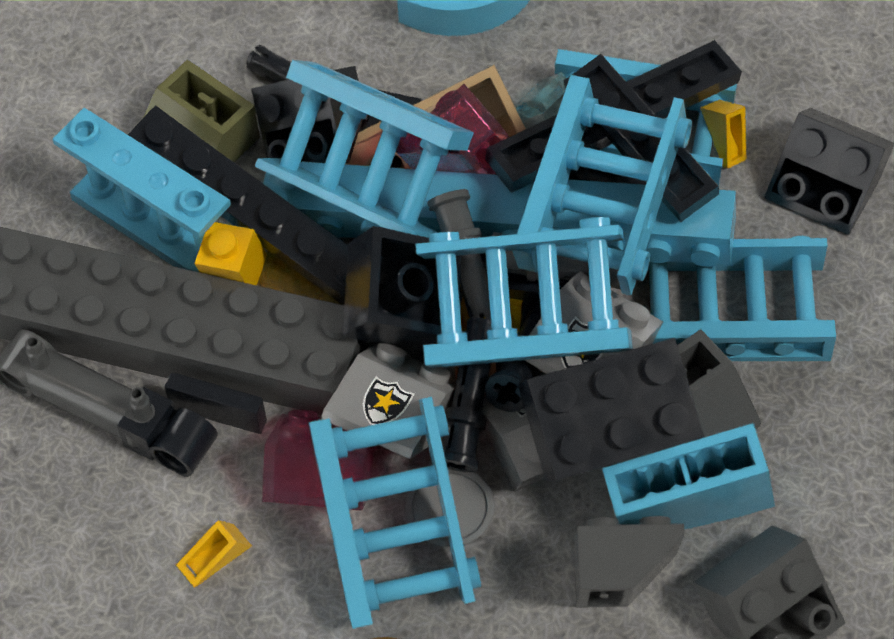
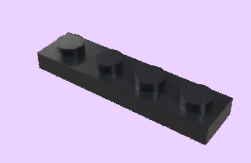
M602 54L572 74L590 79L593 97L598 99L600 105L657 117ZM570 76L563 81L565 90ZM596 124L622 156L648 162L654 161L661 138ZM678 147L662 202L682 222L718 196L719 186L685 148Z

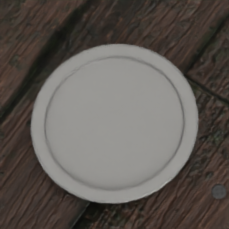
M447 469L463 545L479 538L490 526L495 512L494 496L489 485L475 472ZM437 485L407 492L404 511L408 523L443 516ZM447 536L426 541L433 545L449 547Z

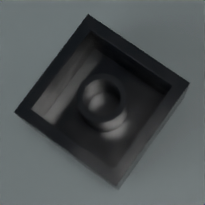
M372 226L348 243L343 323L344 337L380 344H391L424 352L423 345L437 344V335L442 333L436 258L424 259L416 254V244L428 243L429 238ZM462 255L456 256L459 303Z

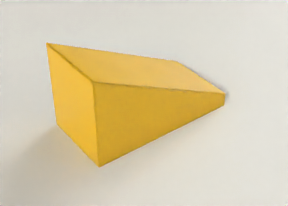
M717 100L700 107L719 158H723V168L728 169L746 160L745 106Z
M218 520L176 566L195 588L252 547V545L234 524ZM186 565H189L191 567V569L196 573L197 577L194 576V574L189 570V568Z

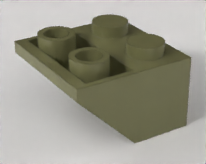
M188 59L156 87L143 116L144 118L156 105L233 162L260 138L255 105Z

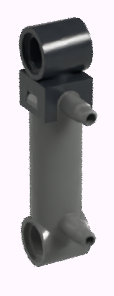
M19 330L0 355V383L3 386L25 397H30L33 394L121 438L124 447L152 461L155 458L162 466L184 477L192 476L218 437L215 427L196 412L186 408L175 410L173 401L145 387L143 389H131L56 352L50 343L31 331Z

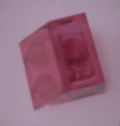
M463 84L457 90L443 95L437 102L435 109L430 113L470 130L474 134L467 151L449 150L447 156H441L436 171L497 175L485 160L486 149L508 138L509 135L469 88ZM408 133L406 137H401L396 153L412 169H416L423 148L419 146L421 138Z
M297 409L289 411L288 414H282L264 446L262 502L326 507L309 428V422L323 420L321 417H317L316 412ZM331 423L332 428L338 427ZM376 446L348 451V457L338 459L342 479L352 477L353 482L370 479ZM366 501L358 502V508L350 510L363 511Z

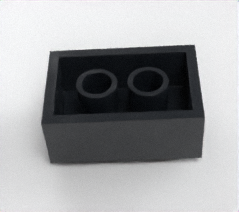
M675 338L527 379L518 384L546 482L558 481L704 438Z

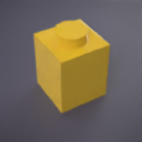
M215 222L205 232L194 264L200 273L257 285L267 254L254 229Z

